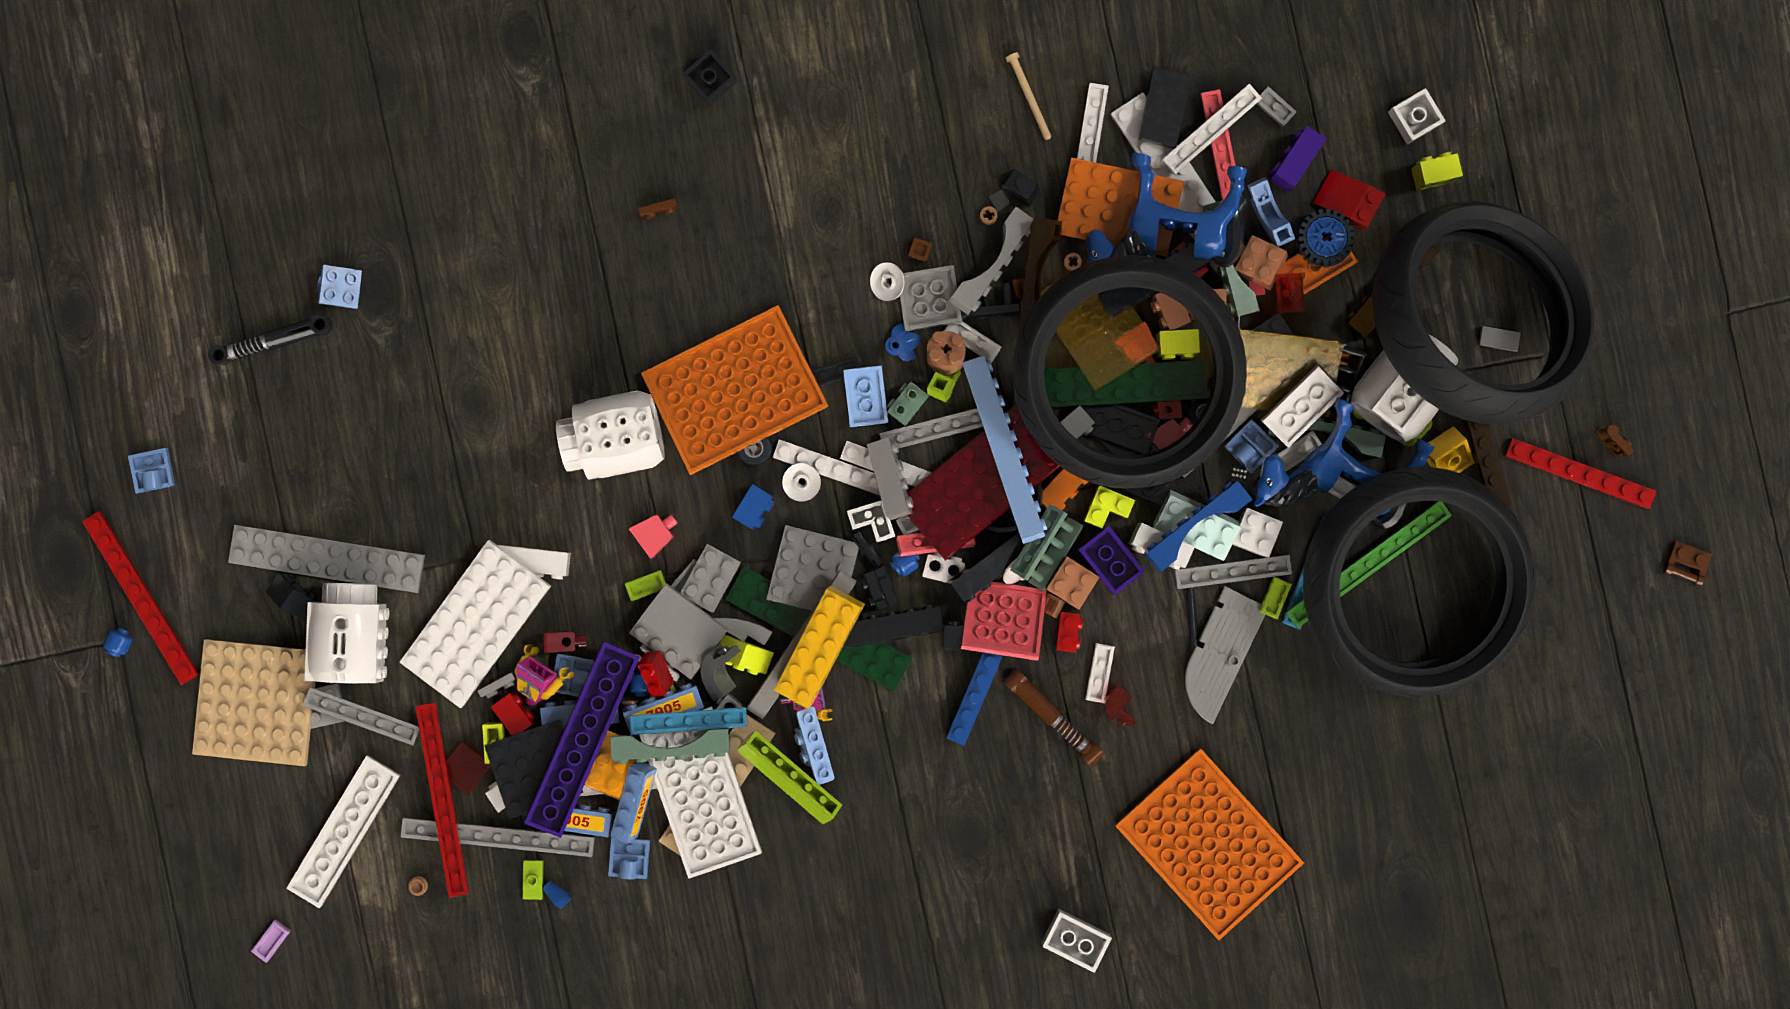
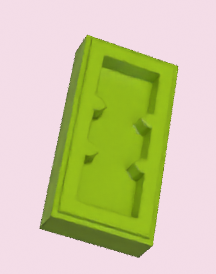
M661 570L625 583L631 601L659 592L666 585Z
M1274 576L1259 612L1278 619L1292 584Z
M544 860L523 861V899H543Z

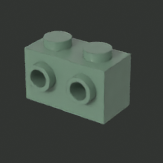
M912 382L909 384L905 383L898 391L901 395L897 400L893 398L887 405V408H889L887 413L904 426L909 423L929 397L928 394Z

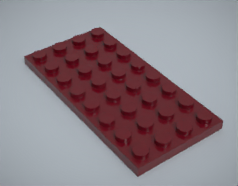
M1014 405L1007 411L1011 421L1008 427L1010 431L1014 430L1017 439L1014 442L1015 448L1019 447L1023 458L1020 459L1022 466L1026 465L1029 474L1026 477L1027 483H1032L1033 488H1035L1060 466L1037 445L1027 430L1019 409ZM985 430L907 493L908 497L912 498L914 505L911 508L912 514L907 515L908 518L945 561L1010 508Z

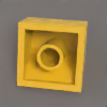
M1454 426L1428 442L1435 447L1427 458V462L1431 467L1460 473L1475 463L1467 439Z

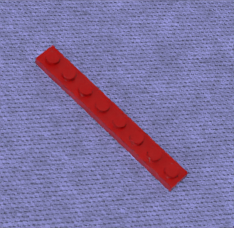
M1510 438L1504 455L1507 458L1646 509L1651 508L1656 491L1514 438Z

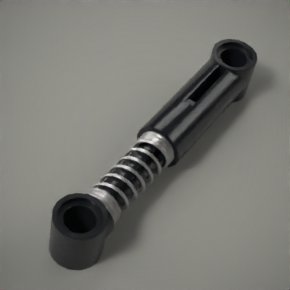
M315 315L303 321L266 331L259 338L254 337L253 340H244L243 343L239 342L237 345L236 343L224 346L215 345L209 349L208 358L214 364L225 366L233 361V359L238 358V356L243 357L244 354H253L254 351H263L264 348L273 350L319 335H327L332 331L333 323L326 316ZM324 320L325 326L319 330L318 322ZM219 351H223L224 356L221 360L217 359V353Z

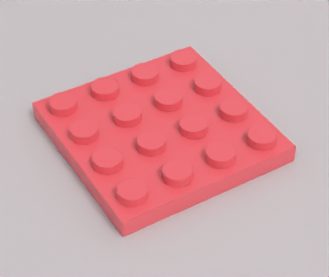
M990 582L991 586L984 591H978L975 594L976 597L967 602L961 649L1038 661L1047 590L1044 592L1038 588Z

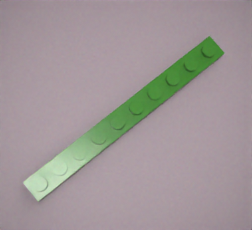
M1437 501L1342 570L1340 576V597L1450 518L1452 515L1443 502ZM1304 599L1285 612L1296 628H1299L1308 621Z

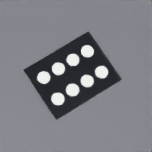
M1232 465L1230 478L1247 481L1249 471L1245 467Z

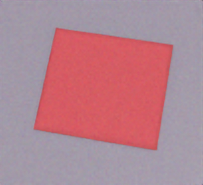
M1249 281V288L1255 292V296L1266 295L1264 287Z

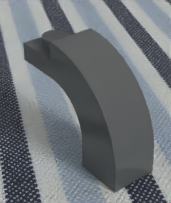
M719 644L701 662V678L713 701L725 697L736 687L727 673L725 663L740 652L737 645L729 648Z

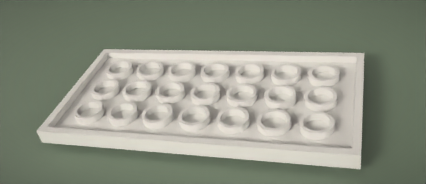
M488 540L400 663L459 708H462L550 589L551 585L494 542Z
M709 707V708H706V709H703V710H710V709H713V708H712V707ZM708 729L639 734L641 741L648 745L671 748L694 741ZM725 753L726 756L714 757V754H706V758H694V755H687V759L675 760V756L667 757L666 761H655V758H647L649 765L657 768L654 779L688 878L762 854L728 753Z

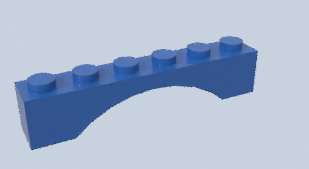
M1238 481L1227 483L1222 487L1223 492L1220 495L1216 493L1207 499L1208 504L1202 507L1200 505L1192 511L1193 516L1188 520L1186 517L1176 524L1178 526L1173 532L1171 529L1161 536L1163 538L1162 541L1158 544L1155 541L1146 548L1148 552L1144 555L1158 573L1177 560L1184 538L1198 522L1215 514L1235 513L1252 500Z
M982 652L967 691L946 735L947 739L963 746L965 745L1003 655Z

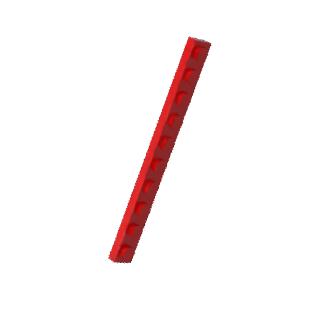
M98 511L83 520L84 526L179 683L183 685L200 675L102 512Z
M436 703L416 706L448 896L450 898L469 894Z

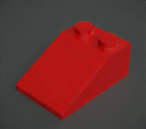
M1330 170L1313 204L1323 210L1331 209V211H1338V214L1342 213L1346 219L1350 220L1351 225L1363 231L1368 228L1385 193L1366 183Z

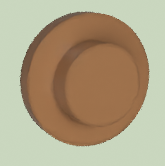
M416 876L409 881L408 888L413 895L420 896L427 891L428 883L425 878Z

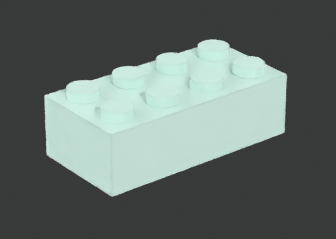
M1170 490L1153 523L1154 528L1163 533L1170 529L1173 532L1178 528L1176 525L1185 517L1188 520L1193 516V510L1200 505L1202 507L1205 505ZM1222 513L1206 517L1188 532L1183 542L1224 561L1241 528L1240 521Z

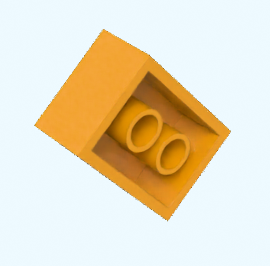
M607 731L584 785L587 788L620 800L629 766L636 764V759H630L625 764H616V761H612L610 737L620 735Z

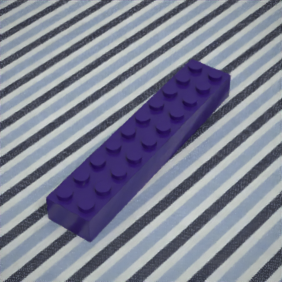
M602 641L526 814L525 824L559 838L562 837L640 658L639 656Z

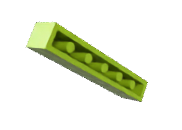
M756 730L746 736L737 748V751L822 824L831 821L842 807L839 801Z

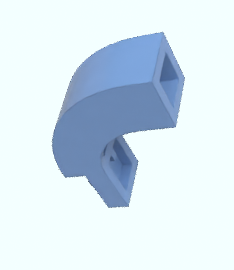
M1264 177L1247 185L1255 213L1271 241L1279 247L1294 240L1295 237L1290 222L1279 211L1268 180Z

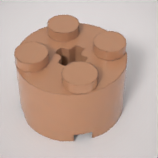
M941 331L933 334L927 344V362L934 372L948 376L963 367L962 363L965 362L966 348L962 336L951 331Z

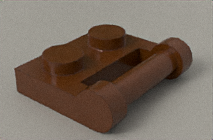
M1609 425L1607 428L1598 427L1596 429V436L1615 457L1629 456L1634 451L1631 448V442L1619 435V428L1616 425Z
M1674 541L1663 573L1667 575L1673 574L1692 581L1697 586H1702L1712 554ZM1677 562L1698 570L1697 574L1695 575L1676 568L1674 563Z

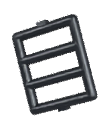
M1314 337L1296 385L1309 373L1312 363L1352 375L1349 385L1334 383L1345 393L1343 400L1350 403L1352 392L1359 381L1368 353L1346 346V343L1341 341L1336 343L1320 337ZM1318 346L1358 357L1356 367H1349L1315 356ZM1333 404L1330 408L1336 410V408H1335V406H1334V404Z

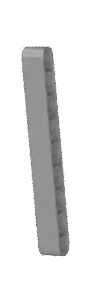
M840 570L829 586L849 594L857 581ZM820 600L746 707L747 710L759 718L763 719L780 695L774 689Z

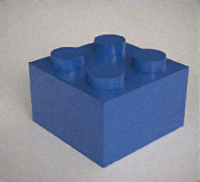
M752 484L732 518L752 530H755L756 527L760 528L765 520L762 516L766 511L770 512L775 504L772 501L774 497Z

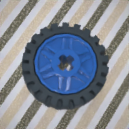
M1321 209L1311 213L1302 221L1297 230L1296 246L1299 248V254L1303 255L1305 261H1309V264L1316 265V267L1327 268L1341 263L1350 254L1355 243L1353 225H1350V220L1346 219L1345 215L1342 213L1338 214L1336 210ZM1328 236L1329 239L1324 242L1322 238Z

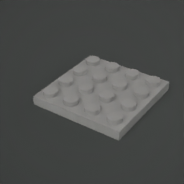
M785 525L766 600L812 611L840 570L852 577L859 547L855 542Z

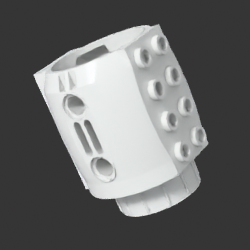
M1429 335L1438 349L1452 363L1457 365L1458 358L1442 342ZM1384 350L1368 368L1352 392L1351 404L1354 405L1355 412L1384 435L1402 443L1417 437L1439 410L1418 395L1402 379Z
M633 391L585 401L584 403L572 406L571 418L556 421L557 440L566 471L584 469L588 480L653 468L665 458V445L658 411L651 394Z
M323 583L322 602H308L305 681L330 683H378L384 681V678L387 676V667L384 664L385 658L388 655V648L386 647L388 627H386V620L389 619V608H386V604L377 603L376 584Z

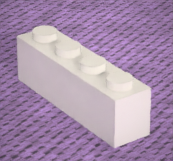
M498 545L539 577H544V574H550L553 579H563V576H568L571 553Z

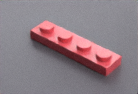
M922 533L901 535L896 538L900 557L937 552ZM974 538L961 548L974 547Z

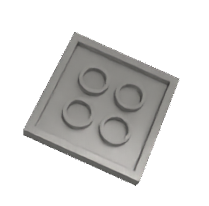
M954 265L903 273L905 283L900 299L905 331L962 323L961 310L949 302L957 290Z

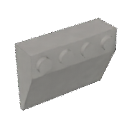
M666 584L637 621L630 634L652 651H662L661 654H663L665 661L689 679H692L701 668L703 658L718 645L728 629L670 585Z

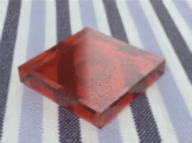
M463 741L446 761L450 782L468 796L491 768V764H485L483 756Z

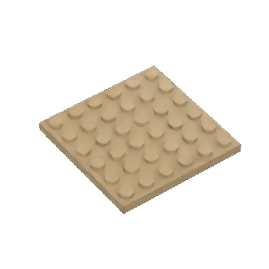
M204 639L192 754L307 766L313 709L302 705L309 688L315 689V681H305L306 649Z

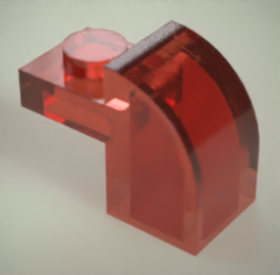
M1117 684L1113 686L1105 697L1104 711L1110 720L1118 716V722L1124 727L1129 725L1132 728L1136 721L1122 710L1132 697Z

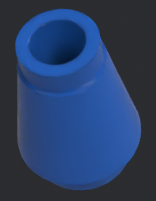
M551 881L543 887L553 905L559 909L565 907L571 900L567 891Z

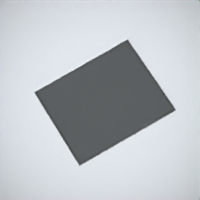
M1002 189L989 196L997 212L1010 205Z

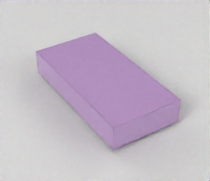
M275 919L251 952L267 963L291 930Z

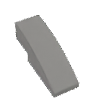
M714 618L728 629L727 632L743 642L750 636L765 645L773 633L772 630L751 621L737 618Z

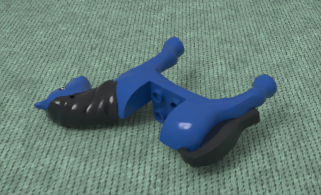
M1133 153L1131 163L1137 168L1139 173V189L1136 203L1127 221L1126 230L1116 246L1107 240L1102 231L1098 229L1090 231L1086 235L1088 255L1086 256L1085 264L1113 256H1148L1150 252H1155L1161 223L1164 229L1175 231L1176 228H1183V231L1186 233H1195V230H1197L1194 258L1211 259L1220 266L1227 268L1233 265L1241 256L1243 248L1242 214L1248 202L1245 198L1241 197V194L1244 190V179L1247 169L1240 166H1229L1227 175L1231 184L1224 201L1212 211L1193 213L1156 201L1152 195L1155 173L1149 167L1151 156L1143 153ZM1223 252H1225V255L1223 257H1219Z
M1337 397L1334 404L1337 410V417L1330 436L1325 443L1316 447L1306 457L1303 464L1290 475H1287L1284 471L1282 459L1277 454H1270L1264 458L1261 474L1257 477L1251 488L1252 493L1256 497L1254 506L1265 504L1275 508L1288 507L1302 501L1313 493H1326L1334 486L1340 474L1350 479L1352 477L1360 484L1382 474L1359 463L1342 448V440L1347 430L1352 426L1350 413L1354 405ZM1418 438L1415 443V454L1404 468L1423 467L1426 464L1428 455L1433 452L1435 447ZM1406 503L1380 514V517L1377 516L1373 519L1372 522L1379 528L1392 527L1401 518Z

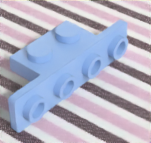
M811 706L809 709L805 708L797 711L796 716L800 727L795 728L796 734H794V739L801 750L799 753L801 762L811 767L815 782L819 785L834 780V774L815 708Z

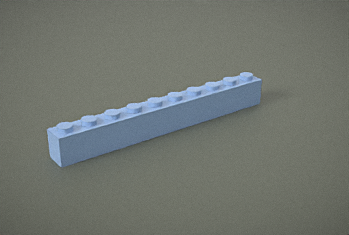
M984 356L963 362L962 364L1022 542L1025 544L1045 537L1044 530H1047L1044 518H1039L1038 512H1041L1038 500L1033 501L1032 495L1035 492L1032 483H1027L1026 477L1029 474L1026 465H1021L1020 459L1023 458L1019 447L1015 448L1014 442L1017 439L1014 430H1009L1008 424L1011 421L1008 412H1003L1004 400L1002 395H997L996 389H999L996 378L992 379L990 372H993L990 360L986 361Z

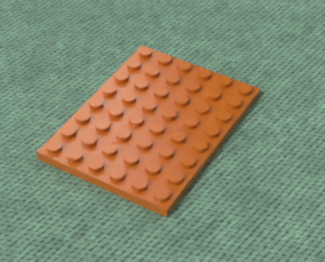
M779 305L641 373L690 475L829 407Z
M1201 748L1193 753L1115 824L1117 829L1218 940L1224 937L1304 864Z

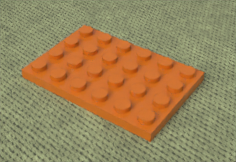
M1071 157L1057 221H1062L1061 235L1086 240V235L1090 231L1098 229L1104 233L1110 243L1116 246L1126 230L1128 218L1137 200L1139 189L1138 171ZM1155 175L1152 184L1153 198L1161 204L1178 209L1184 181ZM1161 223L1156 250L1151 253L1166 257L1173 231L1164 229Z

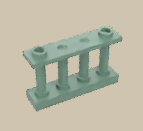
M1049 504L1041 518H1044L1047 530H1044L1045 537L1026 543L1010 571L1027 581L1031 576L1029 583L1044 592L1084 527L1069 517L1065 521L1067 513ZM1061 527V529H1060V531L1058 532L1057 536L1054 537L1055 534L1057 533L1058 529ZM1051 543V546L1049 547L1048 551H1047L1046 554H1045L1046 549L1048 548L1049 544ZM1042 560V561L1040 562L1039 566L1037 567V569L1034 570V569L1036 568L1037 564L1039 563V561Z

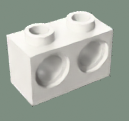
M932 552V555H927L922 577L947 582L954 577L948 573V568L951 565H956L959 568V572H961L965 567V563H961V558L951 556L950 560L947 559L945 561L939 553ZM937 560L940 562V569L938 571H932L929 568L931 561Z

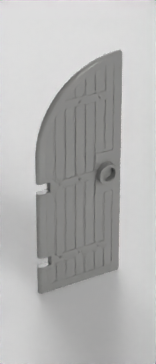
M1224 586L1218 599L1219 602L1223 603L1222 608L1214 607L1199 638V641L1204 643L1202 648L1195 646L1185 673L1186 692L1193 708L1203 719L1211 724L1214 723L1265 617V614L1259 612L1262 604Z

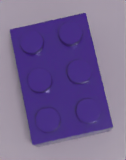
M1308 126L1303 130L1299 129L1290 141L1293 145H1289L1280 156L1283 160L1281 162L1278 161L1269 173L1272 175L1269 181L1289 193L1296 186L1327 138Z
M1110 526L1105 527L1077 549L1112 595H1116L1145 572Z

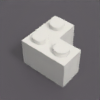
M882 500L847 511L853 530L871 524L877 542L895 537L891 521L886 518Z

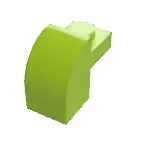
M958 370L948 376L935 372L927 387V394L947 402L961 375V371Z

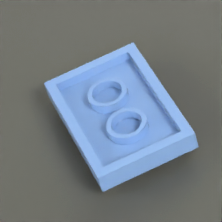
M882 366L843 370L850 427L888 423Z

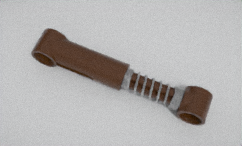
M1016 667L1002 680L1048 726L1056 727L1058 729L1057 732L1060 731L1061 735H1064L1065 739H1068L1069 743L1071 742L1072 746H1075V749L1079 751L1078 755L1090 767H1093L1105 754L1092 741L1082 737L1081 733L1078 734V731L1074 730V726H1070V722L1067 723L1066 719H1063L1062 712Z

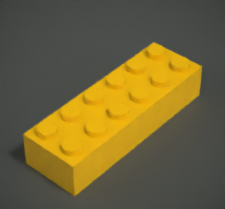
M829 586L825 590L774 691L809 709L813 705L865 604L839 589Z

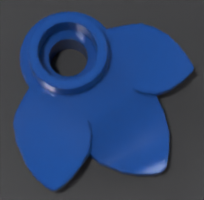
M904 323L898 324L892 329L891 337L886 340L885 350L892 356H898L904 361H911L916 358L913 349L919 345L921 337L916 333L905 331ZM892 343H896L898 348H893Z

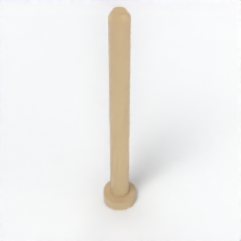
M1018 52L1007 56L1006 60L1012 64L1044 139L1049 140L1051 139V134L1019 64L1018 58L1020 56Z

